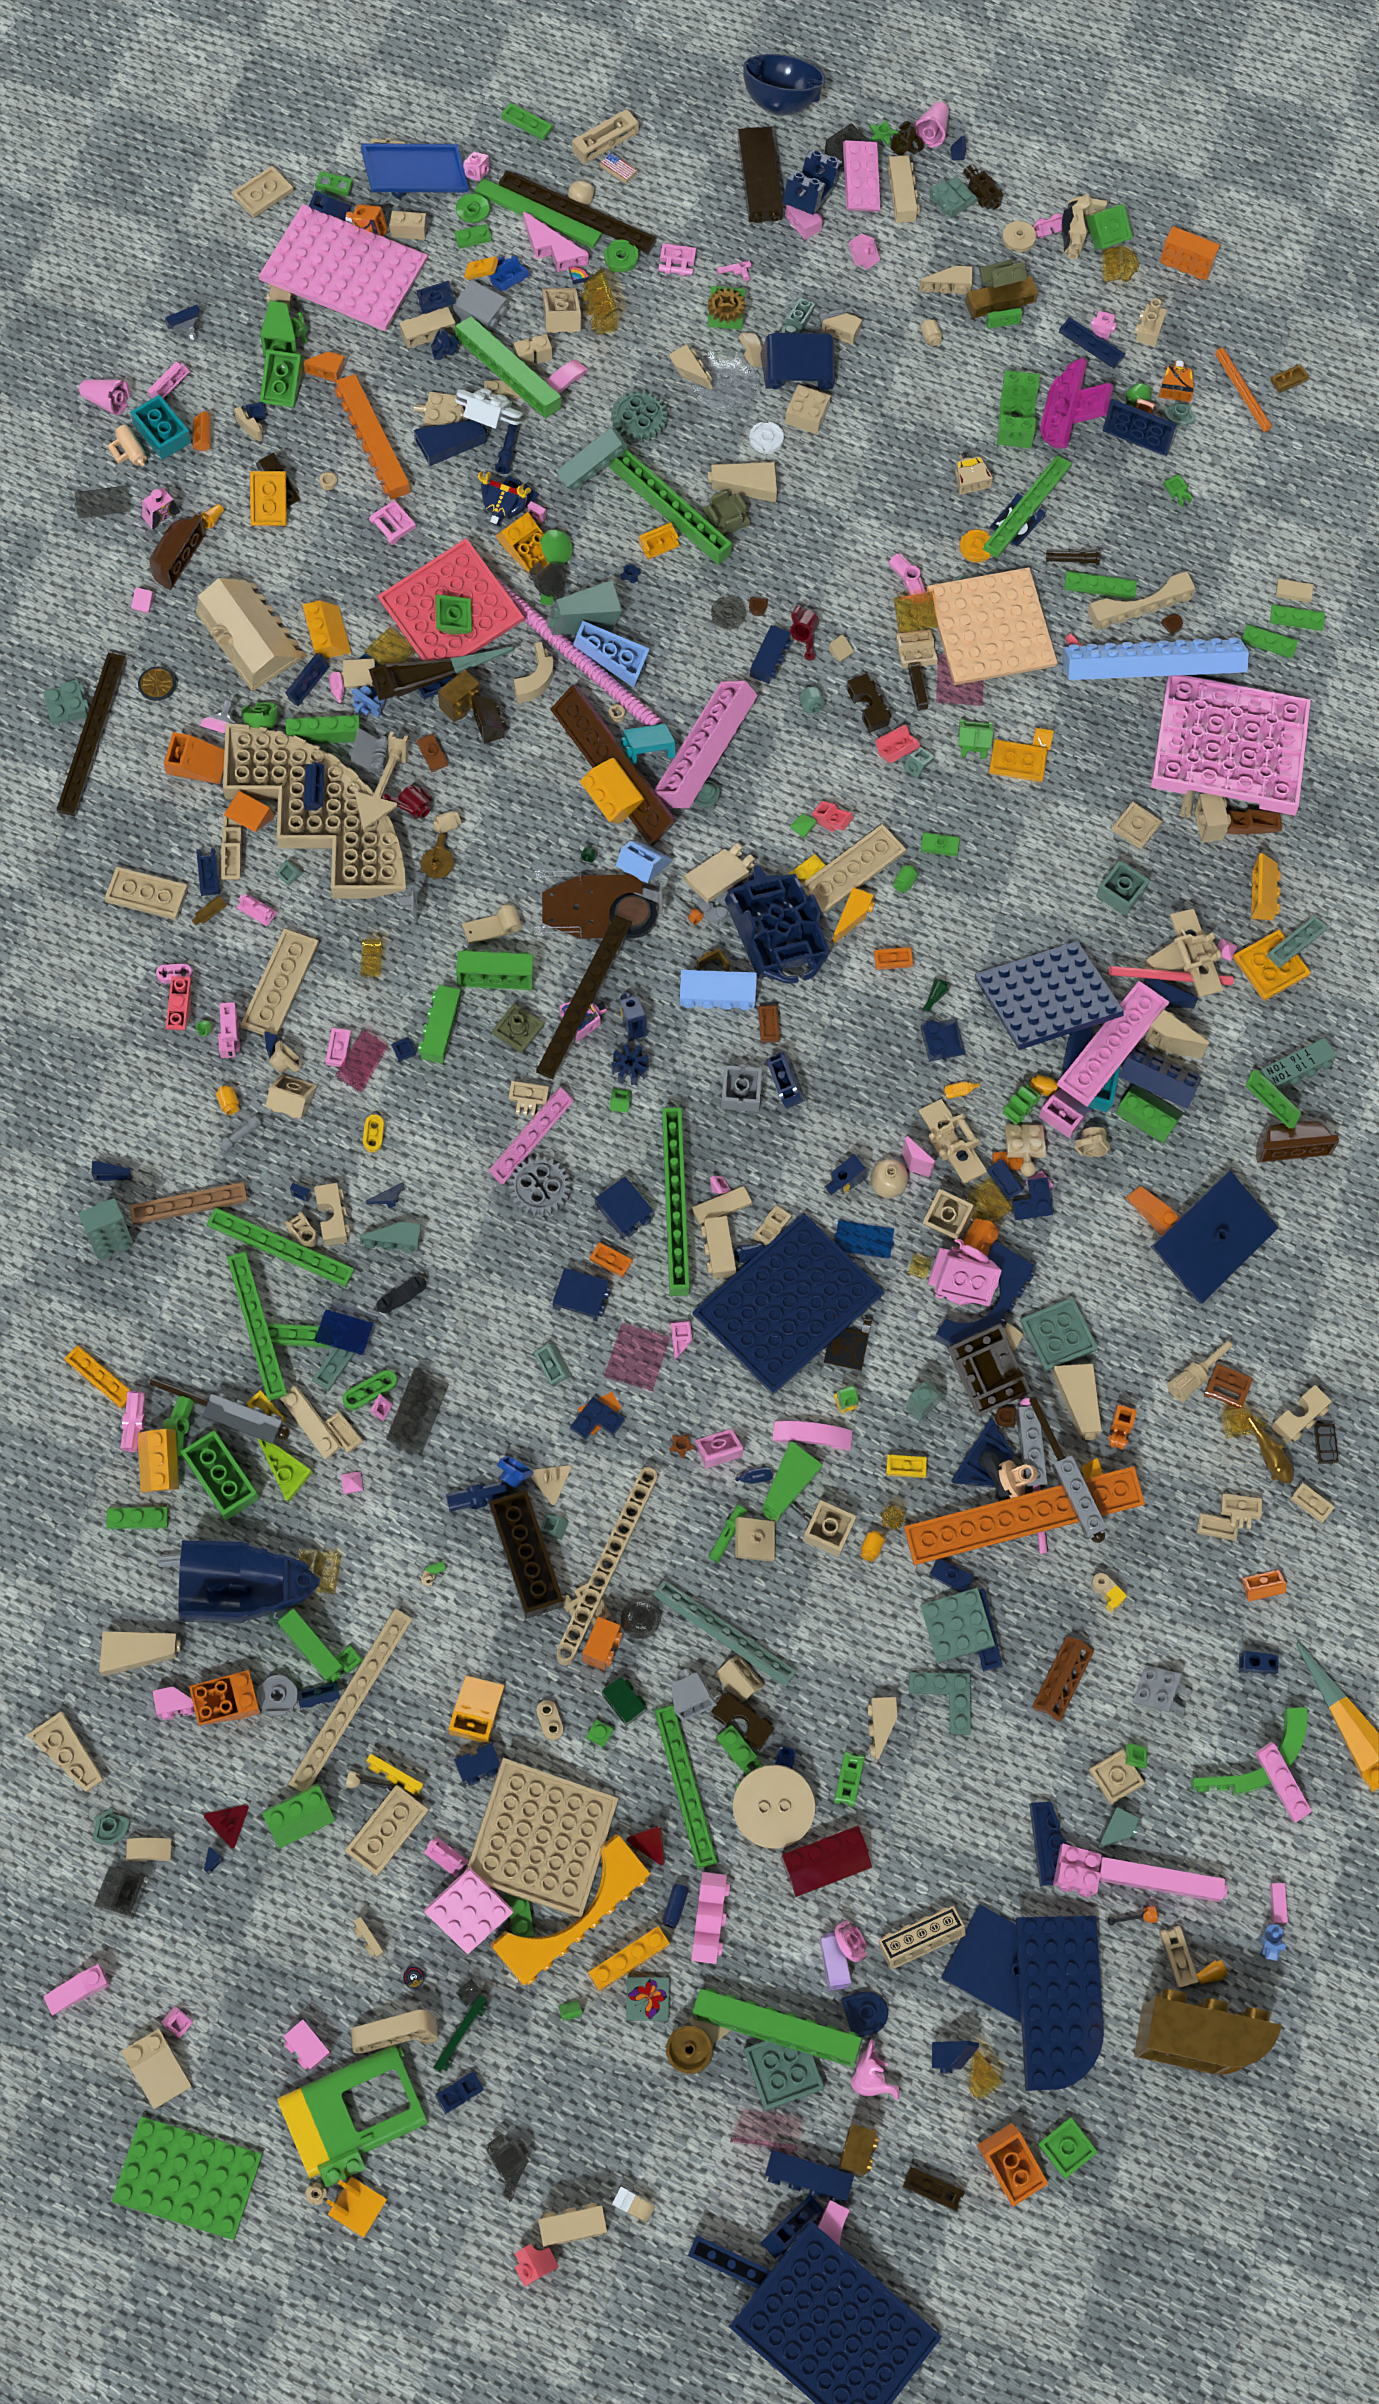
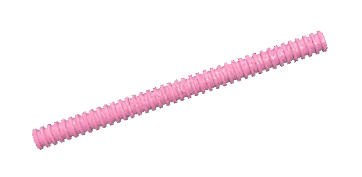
M497 579L524 616V622L528 626L532 627L542 638L544 637L549 644H552L557 651H560L565 658H568L572 664L576 665L602 690L604 689L609 696L617 700V703H621V706L629 710V713L633 714L635 718L637 717V720L641 721L643 725L645 724V727L661 724V718H657L656 714L649 711L648 707H645L643 703L641 704L640 700H637L635 696L633 697L632 693H629L627 689L625 690V687L621 686L619 682L617 683V680L613 679L611 675L609 676L588 655H585V653L573 646V642L569 641L567 637L563 634L552 635L550 628L547 627V620L541 617L523 599L521 600L500 579Z

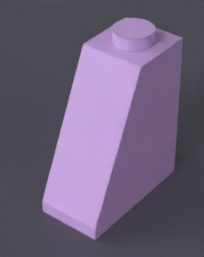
M835 1933L824 1934V1938L820 1939V1947L827 1991L846 1989L851 1984L846 1956L837 1943Z

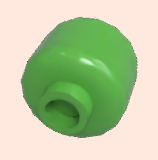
M1136 383L1126 392L1127 405L1135 408L1138 398L1150 401L1151 389L1149 386L1142 383Z

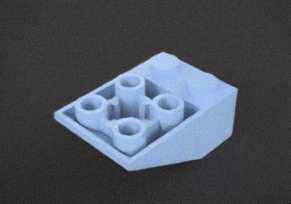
M629 841L621 848L616 866L624 872L634 875L639 880L648 883L668 866L673 859L643 842Z

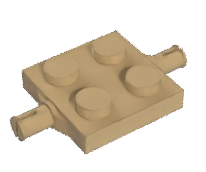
M429 392L428 401L425 405L415 404L414 411L424 412V426L432 427L461 422L463 418L469 419L464 417L463 405L455 402L456 395Z

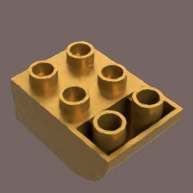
M1162 1989L1161 1994H1155V1997L1141 2008L1134 2057L1214 2075L1230 2074L1263 2058L1275 2045L1282 2025L1270 2022L1271 2012L1247 2007L1245 2012H1238L1237 2015L1228 2013V2002L1204 1998L1203 2003H1196L1195 2006L1186 2004V1993Z

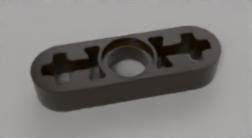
M909 663L908 672L917 710H927L928 701L919 663Z

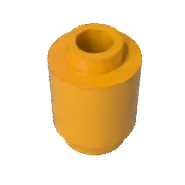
M1037 1074L1036 1077L1031 1078L1029 1087L1033 1088L1038 1094L1050 1097V1095L1057 1091L1058 1081H1055L1054 1078Z
M228 1085L220 1087L215 1095L221 1110L225 1112V1115H232L238 1112L240 1103L233 1087Z
M877 1531L867 1532L860 1549V1557L867 1561L875 1562L885 1543L883 1534Z

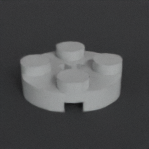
M728 890L709 903L699 896L698 909L704 914L703 918L711 922H721V920L731 916L724 901ZM719 901L721 906L718 905L715 908L712 902Z
M273 1675L268 1677L258 1687L257 1702L264 1713L273 1717H281L293 1711L298 1701V1691L294 1683L286 1676ZM276 1691H279L280 1694L283 1695V1697L280 1698L279 1701H276L275 1698H272V1695H274Z

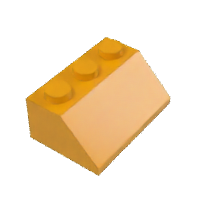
M323 601L302 604L314 655L318 653L326 659L351 653L339 606Z
M611 758L592 768L580 780L582 786L610 823H622L645 799L615 758Z
M1259 853L1252 869L1251 919L1273 921L1275 915L1279 914L1280 904L1277 903V898L1280 895V887H1277V881L1280 880V870H1278V863L1263 853Z
M159 1429L137 1433L141 1493L179 1490L176 1430Z

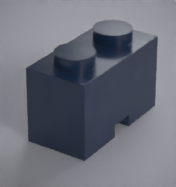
M492 1744L477 1749L478 1753L476 1755L470 1756L468 1753L454 1759L463 1785L468 1784V1786L479 1783L480 1778L485 1776L492 1778L497 1775L500 1762Z

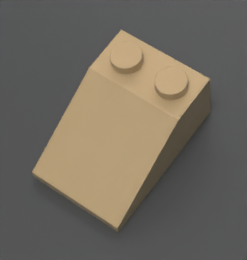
M576 288L542 289L546 332L574 333L580 331L581 311Z
M159 2028L121 2051L153 2109L158 2108L192 2087L163 2032Z

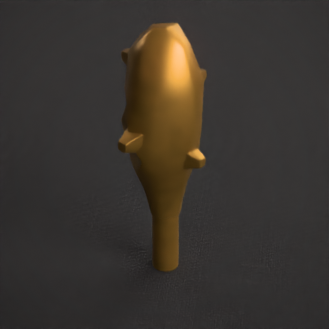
M1250 1415L1246 1418V1421L1256 1435L1263 1460L1273 1475L1271 1479L1282 1483H1291L1294 1477L1293 1466L1282 1450L1283 1444L1278 1445L1262 1431L1253 1415Z

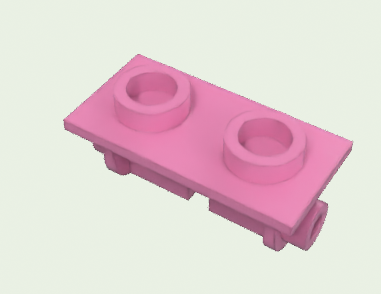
M1058 213L1051 216V219L1045 220V218L1037 220L1033 226L1037 230L1035 231L1036 237L1043 238L1052 235L1050 228H1053L1054 234L1061 232L1063 215Z
M242 894L239 897L241 902L236 907L266 927L278 913L249 894Z
M437 1836L429 1842L428 1848L424 1852L425 1855L456 1878L469 1862Z

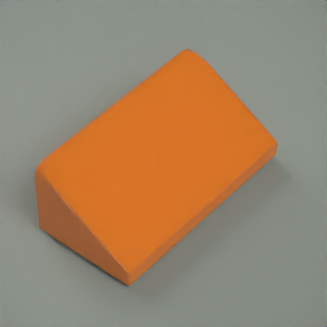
M1280 1570L1241 1578L1248 1601L1286 1593V1582Z

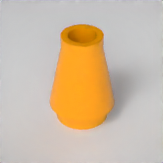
M216 504L200 514L204 528L214 527L224 512L221 505Z
M1214 1960L1196 1975L1202 1986L1206 1983L1225 1979L1224 1977L1228 1975V1972L1222 1960L1217 1962Z

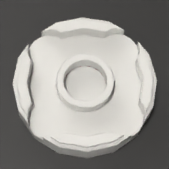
M759 422L750 430V444L754 450L760 453H774L783 445V430L773 422Z

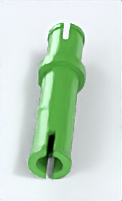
M739 1505L735 1506L729 1520L725 1521V1527L708 1558L717 1563L720 1562L722 1555L735 1534V1519L737 1517H744L747 1513L745 1508Z

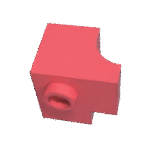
M530 2244L515 2253L519 2262L515 2269L524 2287L559 2268L549 2247L540 2251Z

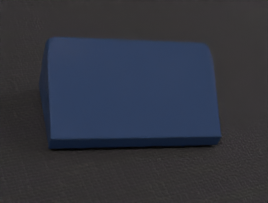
M450 676L418 689L420 697L425 700L437 695L438 691L450 682L453 677Z

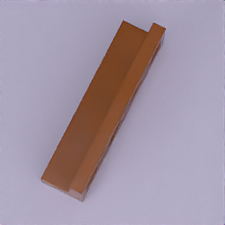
M1066 1637L1032 1708L1036 1711L1047 1713L1054 1720L1060 1722L1094 1651L1080 1639ZM1083 1649L1086 1653L1083 1659L1080 1660V1652ZM1075 1667V1668H1076V1674H1075V1676L1072 1678V1676H1071V1671H1072V1669ZM1067 1685L1066 1695H1063V1688ZM1058 1702L1059 1709L1057 1713H1055L1052 1710L1055 1704Z

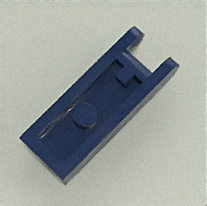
M215 847L211 848V855L202 856L201 850L196 849L201 896L220 894Z

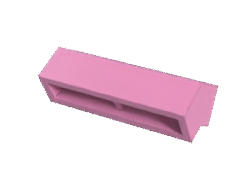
M176 361L148 389L149 396L154 398L160 394L164 398L190 371L183 363L180 364Z

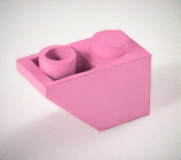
M173 1686L153 1691L158 1718L170 1720L175 1718L177 1714L183 1713V1716L195 1714L192 1699Z

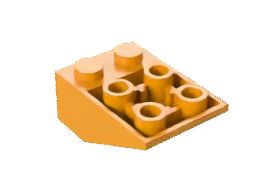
M528 512L495 535L503 548L531 576L549 564L545 559L540 544V538L544 534Z
M465 1676L448 1729L449 1735L489 1744L505 1685Z

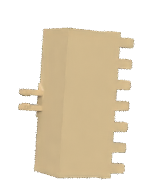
M218 578L198 595L196 614L251 691L258 689L301 659L307 657L304 651H296L294 648L299 645L296 640L286 637L290 634V631L287 628L279 627L278 624L282 623L280 617L271 616L270 613L274 611L273 607L263 605L262 601L266 600L263 594H256L253 591L258 589L255 583H250L243 579Z

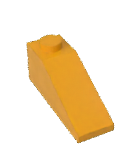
M854 887L852 888L835 929L832 942L836 943L861 923L867 917L868 912L872 913L875 906L873 894Z

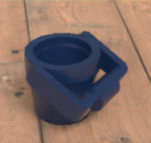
M442 328L438 330L431 344L434 360H441L446 354L453 355L459 343V339Z

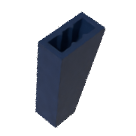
M474 420L414 430V439L429 466L486 443V435H488L486 427Z

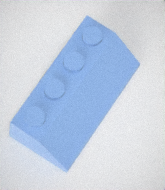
M681 970L680 1006L685 1008L702 1006L705 1009L721 1007L725 1010L731 1008L750 1010L755 1007L756 973Z

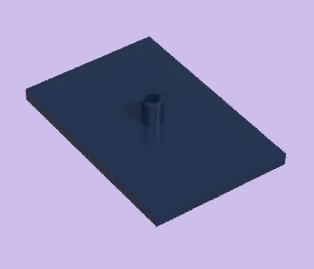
M1230 1170L1151 1245V1248L1199 1304H1203L1279 1227Z
M979 1904L965 1930L966 1936L961 1938L941 1979L1021 2024L1016 1924Z

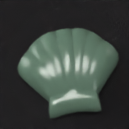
M1178 400L1175 401V404L1163 410L1164 416L1170 422L1180 426L1193 424L1196 420L1191 410L1192 405Z
M112 1808L94 1817L96 1826L93 1841L103 1845L117 1843L125 1837L130 1825L129 1820L114 1814Z

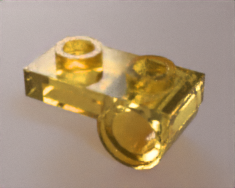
M362 939L361 977H380L382 940Z

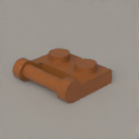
M1216 1364L1204 1397H1212L1241 1411L1253 1378ZM1214 1386H1218L1222 1389L1240 1395L1239 1399L1237 1400L1223 1393L1213 1390Z

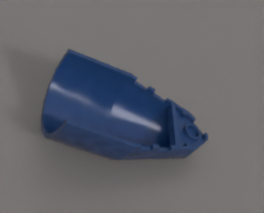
M182 1540L179 1569L178 1620L179 1622L243 1623L303 1604L319 1587L320 1578L316 1577L310 1571L309 1566L303 1561L282 1554L276 1555L267 1552V1549L249 1546L245 1542ZM209 1583H246L250 1586V1591L247 1593H229V1590L215 1594L207 1589Z

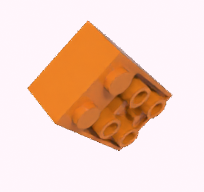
M172 732L164 761L166 774L220 784L224 771L225 750L191 735Z
M249 1670L189 1686L198 1726L239 1720L261 1714Z

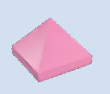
M1221 938L1217 946L1222 953L1221 958L1231 962L1238 945Z
M723 1176L710 1177L712 1192L719 1194L731 1192Z
M379 1394L370 1412L384 1421L393 1404Z
M360 1471L341 1474L343 1494L363 1491Z

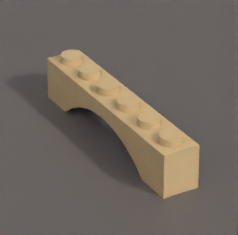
M1186 571L1171 576L1165 586L1150 597L1129 602L1105 598L1090 603L1087 613L1096 630L1100 628L1106 629L1112 624H1121L1127 621V619L1139 618L1145 613H1154L1160 608L1172 607L1181 601L1187 602L1193 598L1196 588Z

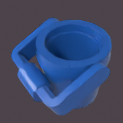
M509 1456L500 1458L497 1464L499 1468L504 1470L499 1479L514 1489H517L523 1480L532 1477L534 1471Z

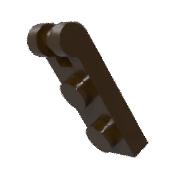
M913 2167L909 2168L902 2186L954 2212H958L960 2198H963L965 2191ZM947 2191L953 2194L950 2201L945 2199Z

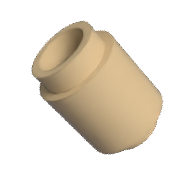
M931 319L925 320L920 329L926 343L929 346L940 344L942 334L936 321Z
M449 811L434 817L435 821H433L435 831L440 833L454 830L461 825L457 811Z

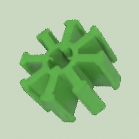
M1026 1084L1019 1089L1016 1095L1012 1096L1011 1102L1004 1107L1002 1114L1016 1125L1021 1124L1026 1115H1029L1033 1111L1032 1108L1039 1103L1041 1095Z

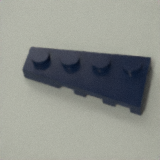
M1030 1803L1040 1887L1055 1886L1053 1882L1060 1845L1067 1843L1060 1831V1824L1052 1803Z

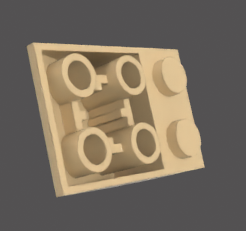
M1163 1010L1151 1024L1145 1041L1159 1051L1200 1059L1203 1058L1210 1043L1205 1036L1196 1033L1188 1024L1182 1023L1173 1013Z

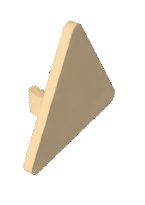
M571 1466L532 1470L534 1473L531 1479L552 1505L556 1504Z

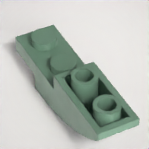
M799 298L789 313L780 333H803L814 310L815 303Z

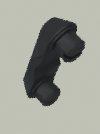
M420 1276L413 1277L397 1289L384 1295L376 1303L378 1311L389 1313L411 1301L416 1295L425 1290L426 1280Z
M984 1452L982 1457L978 1458V1464H981L980 1467L982 1469L986 1468L989 1476L995 1483L997 1491L995 1499H998L997 1502L1010 1499L1011 1492L1009 1489L1005 1491L1000 1481L999 1470L1002 1467L999 1466L1000 1461L997 1455Z

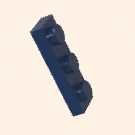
M316 653L285 692L293 705L299 706L330 667L321 654Z

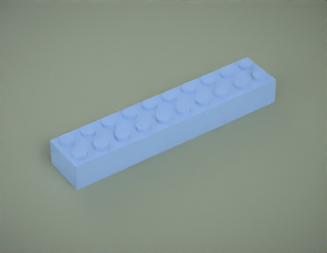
M1235 637L1229 638V640L1213 638L1211 641L1195 639L1190 642L1185 640H1176V642L1158 641V643L1143 641L1140 644L1124 642L1121 645L1106 643L1098 646L1096 644H1087V646L1072 644L1069 647H1064L1063 669L1069 680L1242 673L1248 670L1249 651L1242 640Z

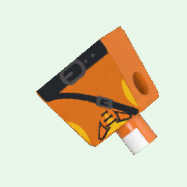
M359 204L354 212L348 211L346 214V222L353 223L354 226L384 237L388 231L381 207Z
M1175 361L1174 366L1167 367L1158 398L1191 402L1194 393L1193 375L1190 368H1184L1185 363L1183 361Z

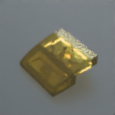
M299 1549L297 1560L305 1562L309 1566L310 1571L320 1578L319 1587L314 1592L335 1594L341 1554Z

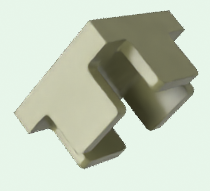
M726 490L713 495L710 505L702 509L709 523L723 536L750 525L746 515L747 507L739 494L728 497Z

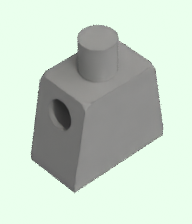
M683 1669L679 1672L680 1680L674 1682L671 1687L674 1711L682 1721L717 1706L706 1683L698 1673L691 1674L689 1669Z

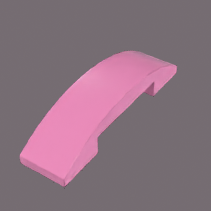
M575 359L562 366L546 382L560 394L574 380L578 381L585 375L589 369Z
M774 1421L772 1441L785 1443L793 1441L826 1445L834 1449L851 1450V1430L812 1422Z

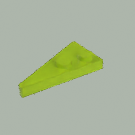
M258 1439L284 1498L289 1503L313 1472L280 1447Z

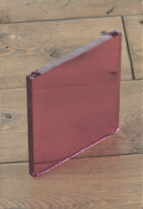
M938 654L936 702L983 706L984 680L954 685L946 656Z
M622 1323L604 1377L653 1391L670 1338Z

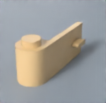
M506 904L500 907L497 915L462 923V928L468 944H473L518 932L522 929V924L515 906Z

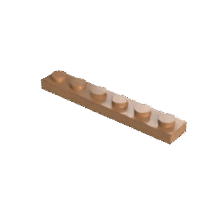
M244 1182L132 1204L129 1205L132 1224L138 1225L247 1203L248 1201Z

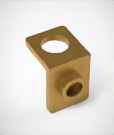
M720 948L712 952L708 951L698 959V969L718 959L725 971L730 972V963Z

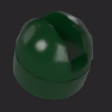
M590 846L585 847L581 853V859L590 863L594 862L596 850Z

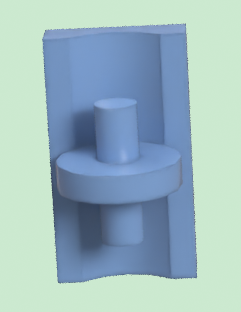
M366 685L362 686L359 690L354 688L351 691L354 694L353 701L355 702L353 707L356 708V715L361 716L365 714L368 716L369 713H372L377 718L381 715V709L385 704V700L379 701L378 696L371 700L369 697L372 691Z
M1277 1924L1268 1925L1265 1929V1936L1261 1934L1259 1936V1941L1263 1945L1262 1954L1265 1955L1266 1959L1276 1961L1279 1959L1280 1950L1285 1951L1286 1944L1282 1941L1283 1930Z

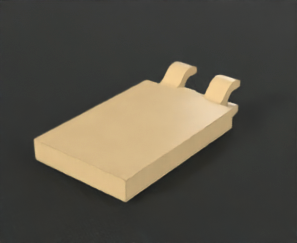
M737 843L729 852L723 849L684 875L683 881L705 902L709 903L748 877V870L755 866L752 863L755 861V858L750 854L742 862L739 857L742 856L740 851L743 847Z

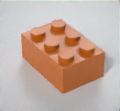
M1172 226L1165 240L1160 263L1207 281L1214 267L1220 244Z

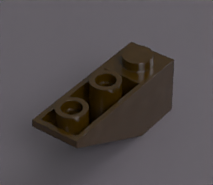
M274 452L256 463L259 471H284ZM286 475V505L289 507L300 501V498Z

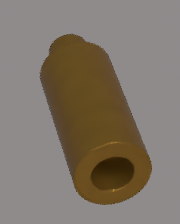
M217 896L195 913L196 917L191 920L195 926L200 922L204 924L224 909L226 903L220 896Z

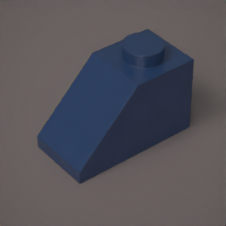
M972 2041L932 2042V2068L939 2069L941 2074H953V2070H961L977 2051L979 2043Z

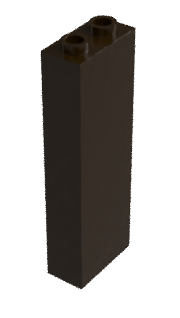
M772 126L738 129L737 140L748 221L760 223L763 221L776 222L782 220L783 205Z

